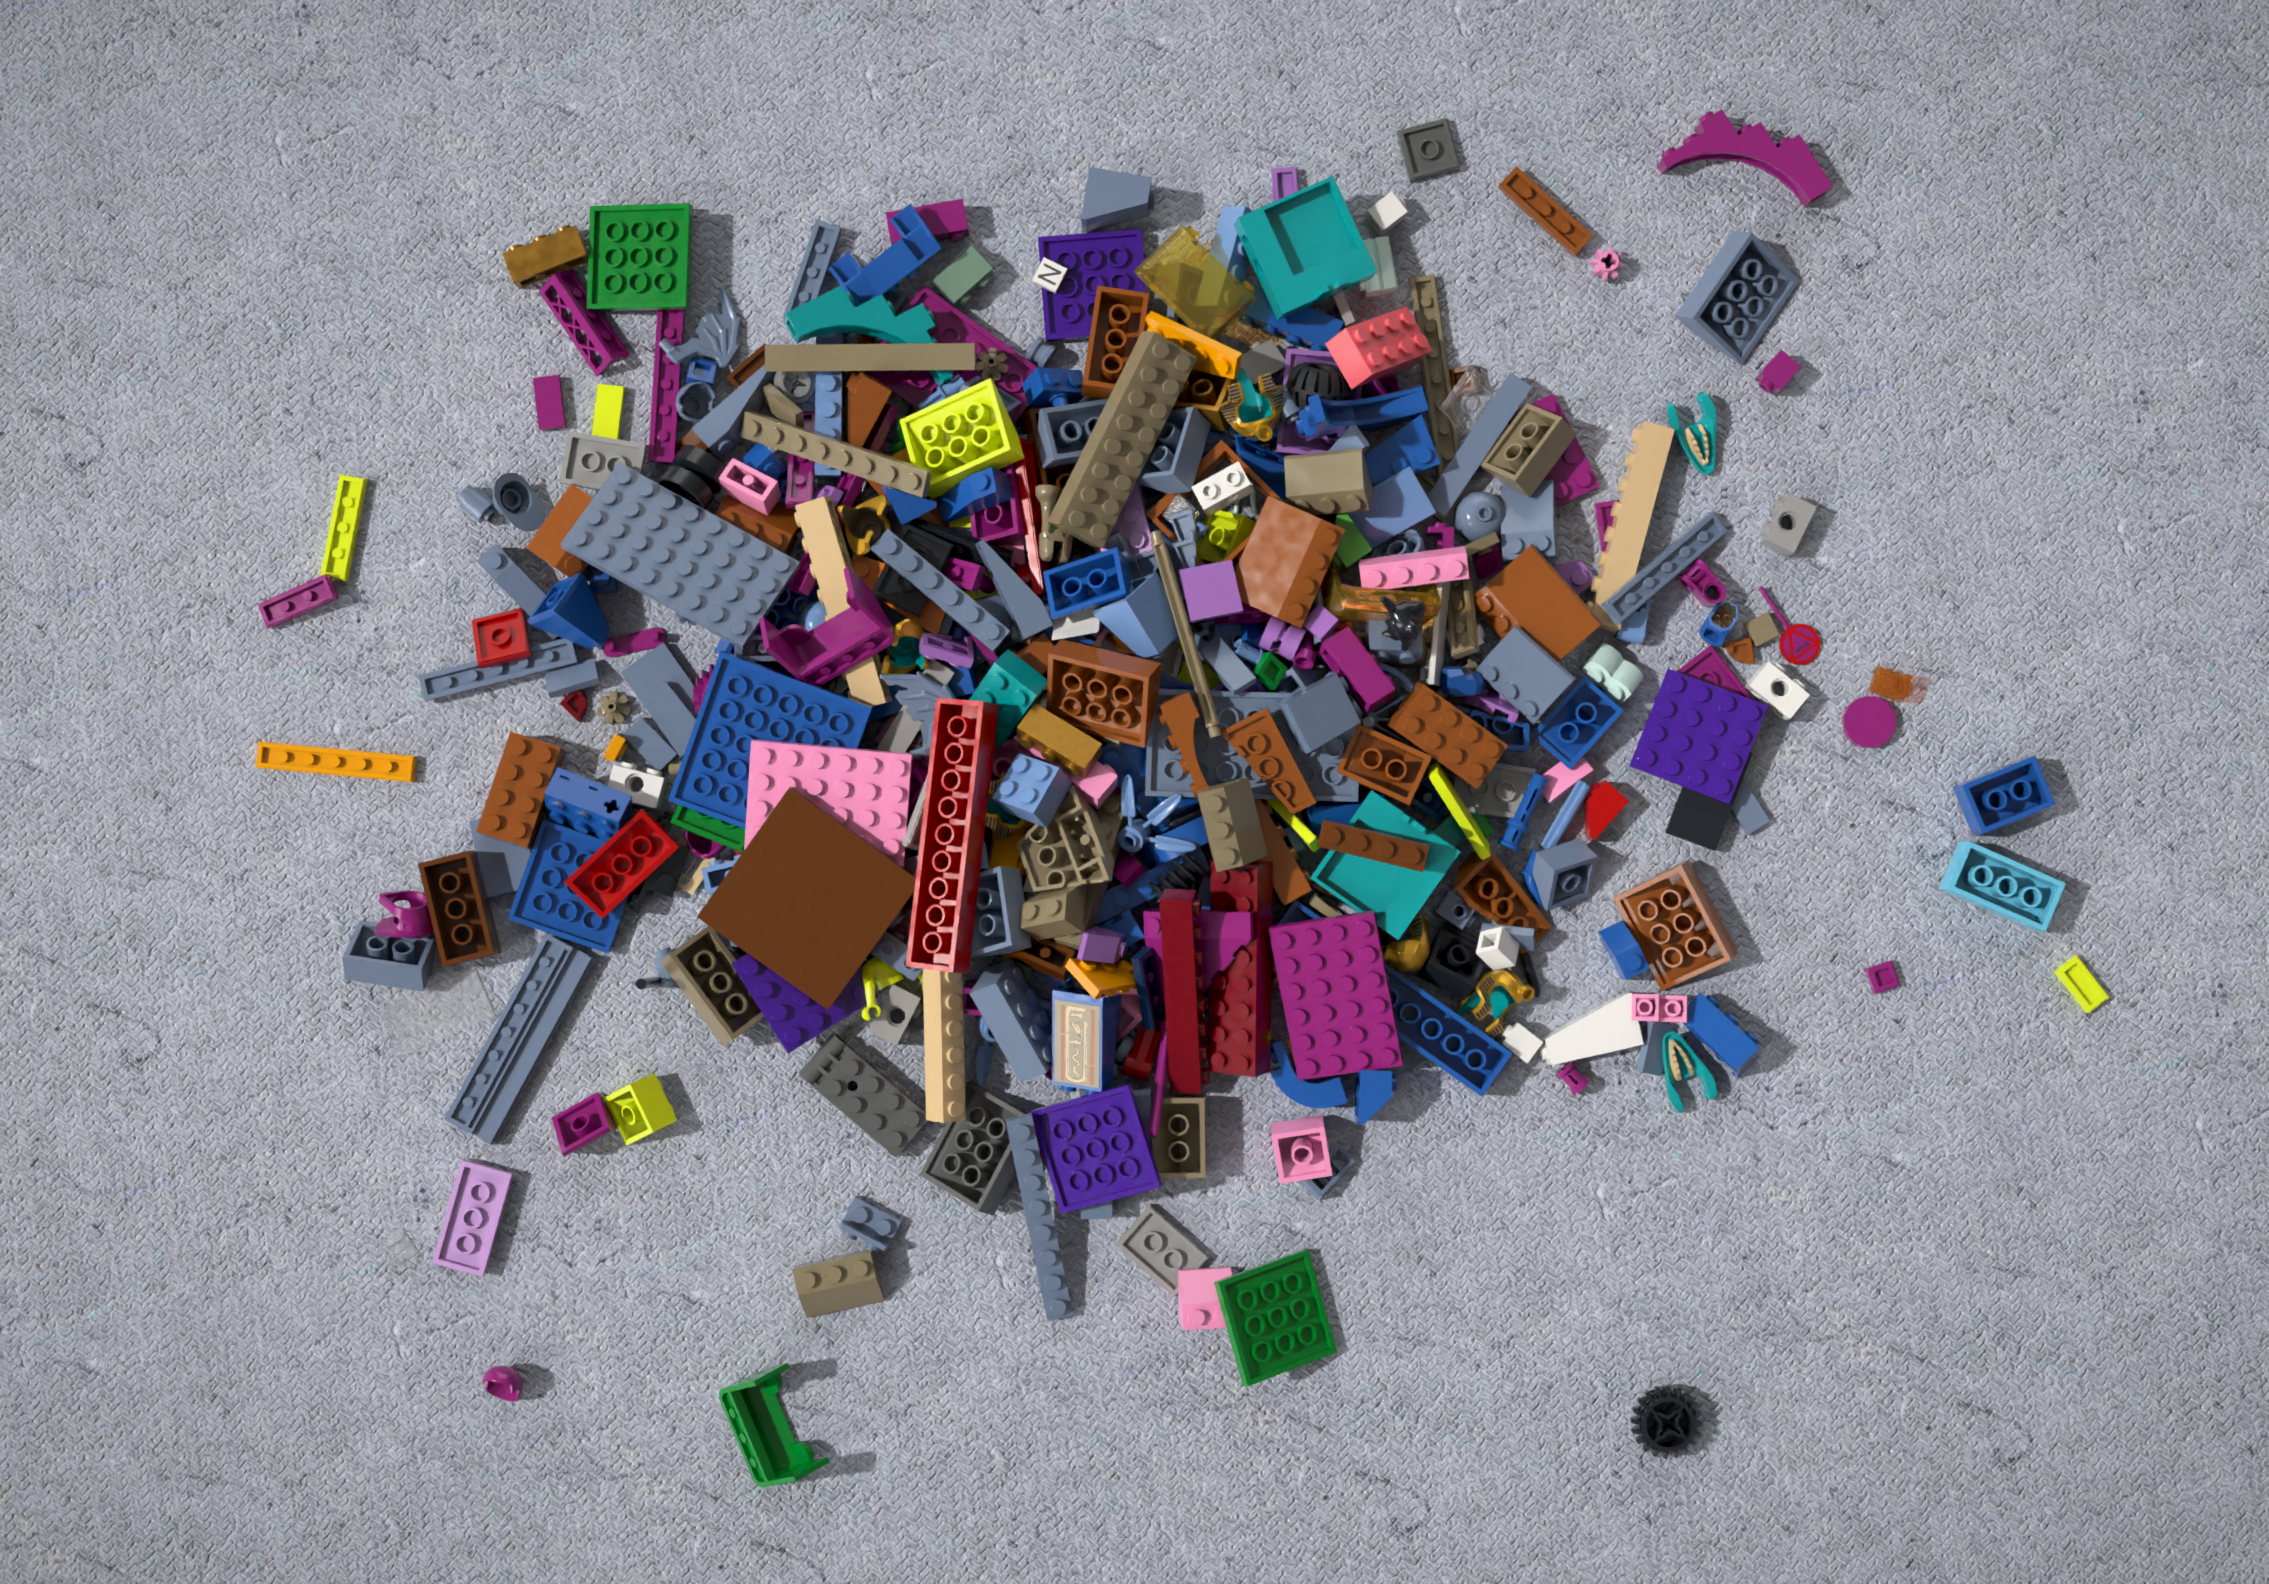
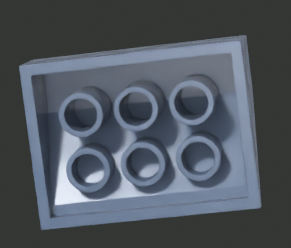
M1733 231L1675 316L1691 332L1736 363L1742 365L1800 280L1752 232Z

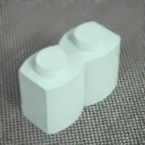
M1603 643L1592 654L1581 670L1586 678L1593 684L1601 687L1609 698L1620 704L1632 695L1644 677L1634 664L1624 660L1615 648L1606 643Z

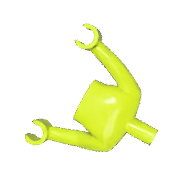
M876 956L862 966V980L867 1007L862 1010V1017L866 1021L870 1020L869 1009L874 1011L876 1017H879L881 1009L876 1005L875 984L880 990L904 979L902 973ZM922 969V971L920 972V974L918 975V978L920 979V981H921L922 983H923V969Z

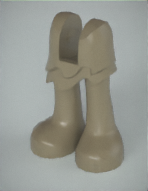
M1038 485L1035 488V495L1041 504L1042 512L1039 555L1042 561L1050 562L1053 555L1054 541H1058V562L1067 563L1071 556L1074 536L1059 528L1054 530V525L1047 522L1055 507L1057 498L1059 499L1063 489L1059 491V487L1053 485Z

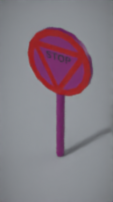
M1760 586L1759 591L1785 627L1779 639V650L1782 657L1795 665H1805L1813 661L1820 650L1818 633L1806 624L1790 626L1764 587Z

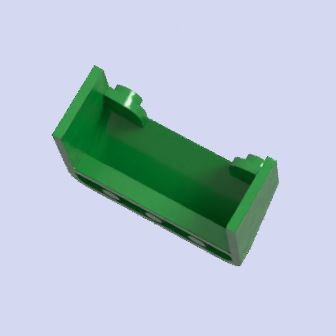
M788 1363L764 1369L719 1391L720 1402L753 1480L760 1487L798 1481L830 1462L828 1457L814 1460L812 1448L804 1442H795L776 1397V1394L782 1390L783 1379L780 1373L790 1368Z

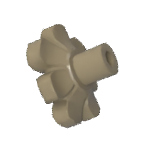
M990 348L988 355L984 351L979 353L978 358L981 362L976 363V371H983L981 374L982 379L987 380L992 376L994 381L1001 380L1000 372L1004 374L1008 372L1009 366L1004 364L1007 361V356L1004 353L997 355L998 351L996 348Z
M611 691L609 698L602 696L599 699L603 706L597 709L598 715H606L604 721L608 724H612L614 719L618 724H621L625 721L623 714H631V707L625 705L629 702V698L626 695L619 697L617 691Z

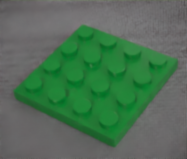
M690 203L590 206L587 310L690 309L693 206Z
M1308 1249L1297 1251L1214 1282L1243 1386H1251L1337 1352Z

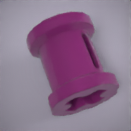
M1569 1061L1555 1076L1558 1079L1561 1078L1570 1087L1572 1095H1575L1585 1088L1591 1079L1588 1076L1584 1077L1574 1066V1061Z

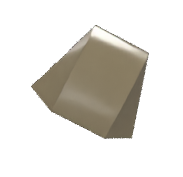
M1075 785L1069 788V793L1064 797L1048 827L1035 824L1016 844L1033 892L1112 881L1115 860L1096 812Z

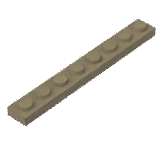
M753 411L744 412L740 434L742 438L922 498L927 497L932 475L931 470Z

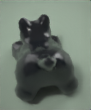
M1381 596V602L1390 613V619L1385 620L1388 629L1383 631L1382 635L1396 641H1401V650L1406 652L1412 639L1416 640L1420 632L1419 623L1425 613L1426 605L1422 601L1409 600L1395 604L1390 598Z

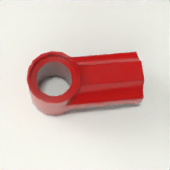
M1140 1025L1132 1050L1127 1055L1122 1074L1147 1082L1154 1062L1153 1056L1161 1038V1032L1145 1030L1144 1026Z

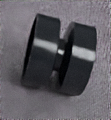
M684 445L673 459V465L667 467L657 483L707 510L714 500L713 494H718L722 489L719 477L725 470V467L707 451L693 445Z

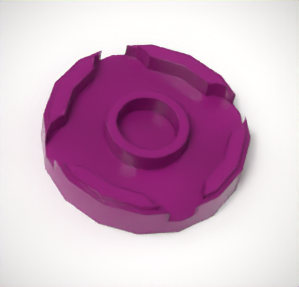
M1864 696L1853 700L1846 707L1842 715L1843 731L1851 743L1861 748H1875L1885 744L1892 737L1896 728V717L1892 707L1885 700L1876 696Z

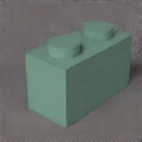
M971 246L940 273L933 282L935 287L953 307L958 308L960 305L964 307L973 299L974 296L972 294L979 288H986L993 281L994 271L977 250Z

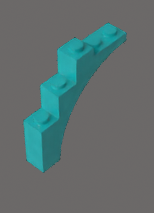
M841 285L787 312L784 318V323L797 344L816 336L832 333H858L877 337L891 344L938 343L933 336H929L935 328V317L929 309H925L923 303L895 317V309L889 300L886 301L882 294L854 308L855 302L849 291L845 292ZM927 370L939 387L948 383L953 377V370Z

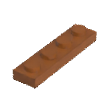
M1517 166L1499 184V190L1573 257L1593 237L1589 231Z

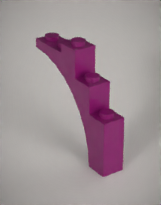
M1722 109L1715 114L1710 111L1699 119V125L1694 130L1696 133L1687 137L1682 142L1684 145L1678 149L1671 147L1660 155L1662 159L1657 164L1661 174H1664L1681 165L1701 160L1721 159L1742 162L1757 167L1777 178L1794 193L1804 207L1827 194L1833 187L1800 134L1793 139L1787 136L1775 145L1761 122L1754 126L1750 123L1736 132Z

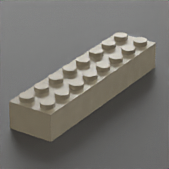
M1155 331L1141 332L1047 521L1048 523L1090 546L1103 549L1198 357Z

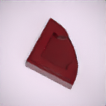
M583 689L569 693L559 703L578 722H581L587 711V697Z

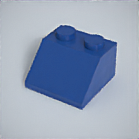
M1359 1069V1072L1355 1073L1354 1120L1358 1124H1365L1392 1098V1092H1396L1397 1076H1394L1390 1069Z

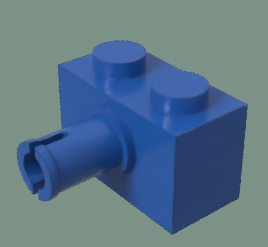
M1037 367L1022 383L1027 404L1032 407H1056L1075 404L1084 397L1081 395L1083 383L1081 370Z

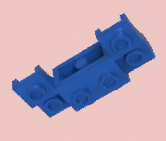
M911 203L890 219L902 238L863 268L850 251L828 268L844 291L850 292L854 299L855 307L885 292L888 296L900 287L898 282L905 276L908 280L921 271L918 266L943 247Z

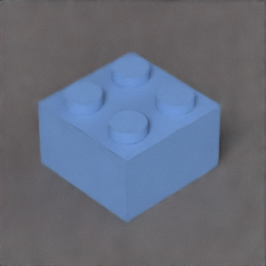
M1018 753L992 799L1005 813L1047 828L1073 782L1060 767Z

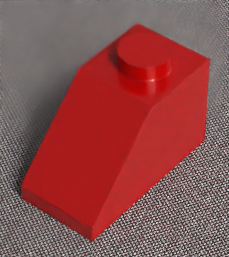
M1606 780L1600 783L1595 781L1591 785L1588 796L1583 801L1585 836L1589 841L1595 840L1629 802Z

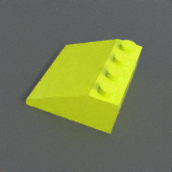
M991 378L900 419L911 464L932 471L927 496L933 499L945 494L971 474L990 467L999 470L1024 459L1016 429Z

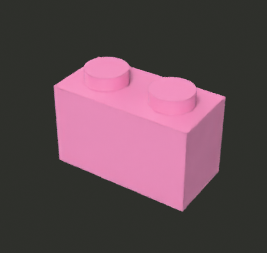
M732 458L719 477L723 493L767 516L781 497L778 481Z

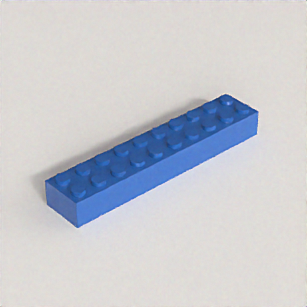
M1295 899L1288 906L1276 925L1319 919L1321 917ZM1385 963L1386 972L1389 976L1388 983L1399 1039L1477 1095L1483 1097L1513 1053Z

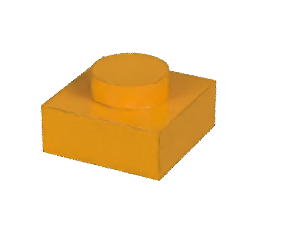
M614 733L603 757L611 762H614L615 758L621 759L627 748V745L623 744L626 739Z

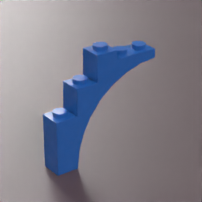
M1422 385L1385 395L1346 401L1326 400L1321 398L1319 394L1308 397L1309 405L1304 406L1305 409L1299 411L1300 419L1295 421L1299 435L1305 434L1306 441H1311L1334 433L1337 434V437H1341L1353 425H1357L1360 431L1367 429V432L1371 433L1414 420L1421 414L1422 417L1427 416L1429 408Z

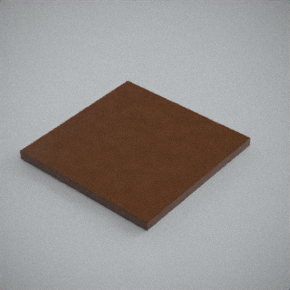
M789 787L700 911L697 918L829 1010L913 894L916 876L792 787Z

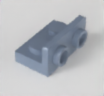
M855 1196L839 1228L843 1229L842 1234L848 1238L856 1240L858 1237L867 1242L866 1246L880 1252V1250L886 1251L902 1220Z

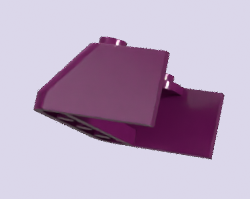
M849 567L843 570L848 588L846 600L850 607L810 631H807L798 624H791L778 630L764 617L759 619L765 650L798 680L821 686L887 648L894 641L893 629L872 590Z

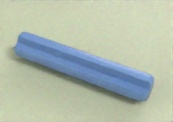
M1582 780L1577 781L1541 842V846L1544 849L1559 844L1591 789L1588 783Z

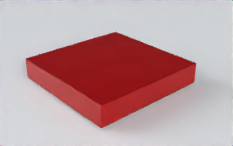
M522 608L472 620L477 664L480 669L532 656L526 615Z

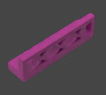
M573 269L554 273L539 293L596 377L600 376L612 363L625 360L630 353L601 311L587 310V290ZM553 287L558 293V301L550 293ZM566 308L572 313L573 322H570L567 318ZM581 330L587 335V343H584L581 338ZM595 351L604 360L601 365H599L595 358Z

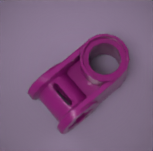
M1699 558L1693 561V564L1683 573H1679L1676 576L1682 586L1690 591L1705 607H1715L1726 596L1725 586ZM1707 588L1716 590L1718 594L1717 600H1711L1707 597Z

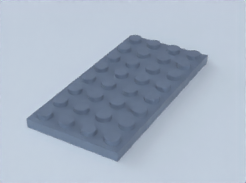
M620 462L560 543L561 548L742 650H744L759 628V619L762 617L766 618L800 568L799 561Z
M1159 689L1146 745L1145 796L1170 797L1174 794H1181L1182 797H1195L1190 787V784L1194 783L1190 773L1184 774L1178 761L1183 758L1180 750H1173L1167 737L1172 734L1168 724L1162 726L1156 711L1161 710L1158 703L1187 690ZM1188 690L1200 716L1195 719L1194 748L1198 765L1208 785L1213 786L1249 777L1254 799L1279 800L1270 790V787L1253 771V768L1236 752L1227 739L1222 735L1210 738L1208 729H1205L1204 726L1205 723L1195 690ZM1210 690L1218 720L1221 723L1219 725L1220 730L1268 706L1316 800L1358 802L1359 783L1336 772L1357 725L1306 754L1300 750L1277 704L1278 701L1293 693L1242 691L1234 696L1230 691ZM1347 694L1350 701H1353V697L1350 694Z

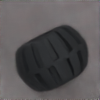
M1304 362L1297 364L1290 372L1286 382V387L1290 391L1292 401L1301 410L1305 409L1304 406L1309 405L1308 397L1319 394L1321 398L1326 400L1346 401L1350 399L1352 393L1339 367L1325 363Z

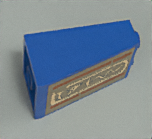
M1071 987L1053 990L1052 1084L1061 1085V1090L1075 1092L1077 1088L1085 1089V1094L1088 1095L1111 1088L1122 995L1114 994L1107 997L1105 994H1102L1099 999H1094L1086 989Z

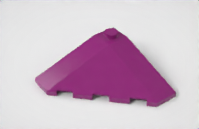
M1160 907L1143 911L1144 939L1146 947H1153L1165 1010ZM1201 909V915L1198 916V924H1201L1203 927L1202 940L1199 941V949L1204 950L1203 965H1200L1201 973L1205 974V987L1201 989L1202 995L1214 983L1212 980L1214 975L1219 970L1224 971L1237 957L1234 953L1242 944L1244 946L1248 945L1253 939L1252 911Z

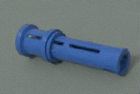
M1533 773V777L1514 817L1508 819V827L1503 838L1497 842L1499 845L1517 853L1520 851L1519 845L1524 834L1530 830L1528 822L1549 779Z

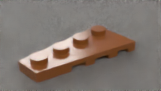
M1268 706L1220 730L1222 736L1229 741L1236 752L1253 768V771L1262 778L1270 787V790L1292 814L1317 803Z

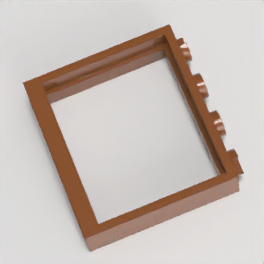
M1222 440L1200 460L1193 486L1205 480L1226 459L1232 465L1239 461L1249 482L1265 498L1270 496L1284 502ZM1193 489L1191 492L1167 493L1146 513L1147 517L1172 542L1178 541L1177 535L1163 520L1193 492ZM1250 535L1223 561L1232 560L1233 566H1235L1239 562ZM1198 557V566L1206 565V564Z

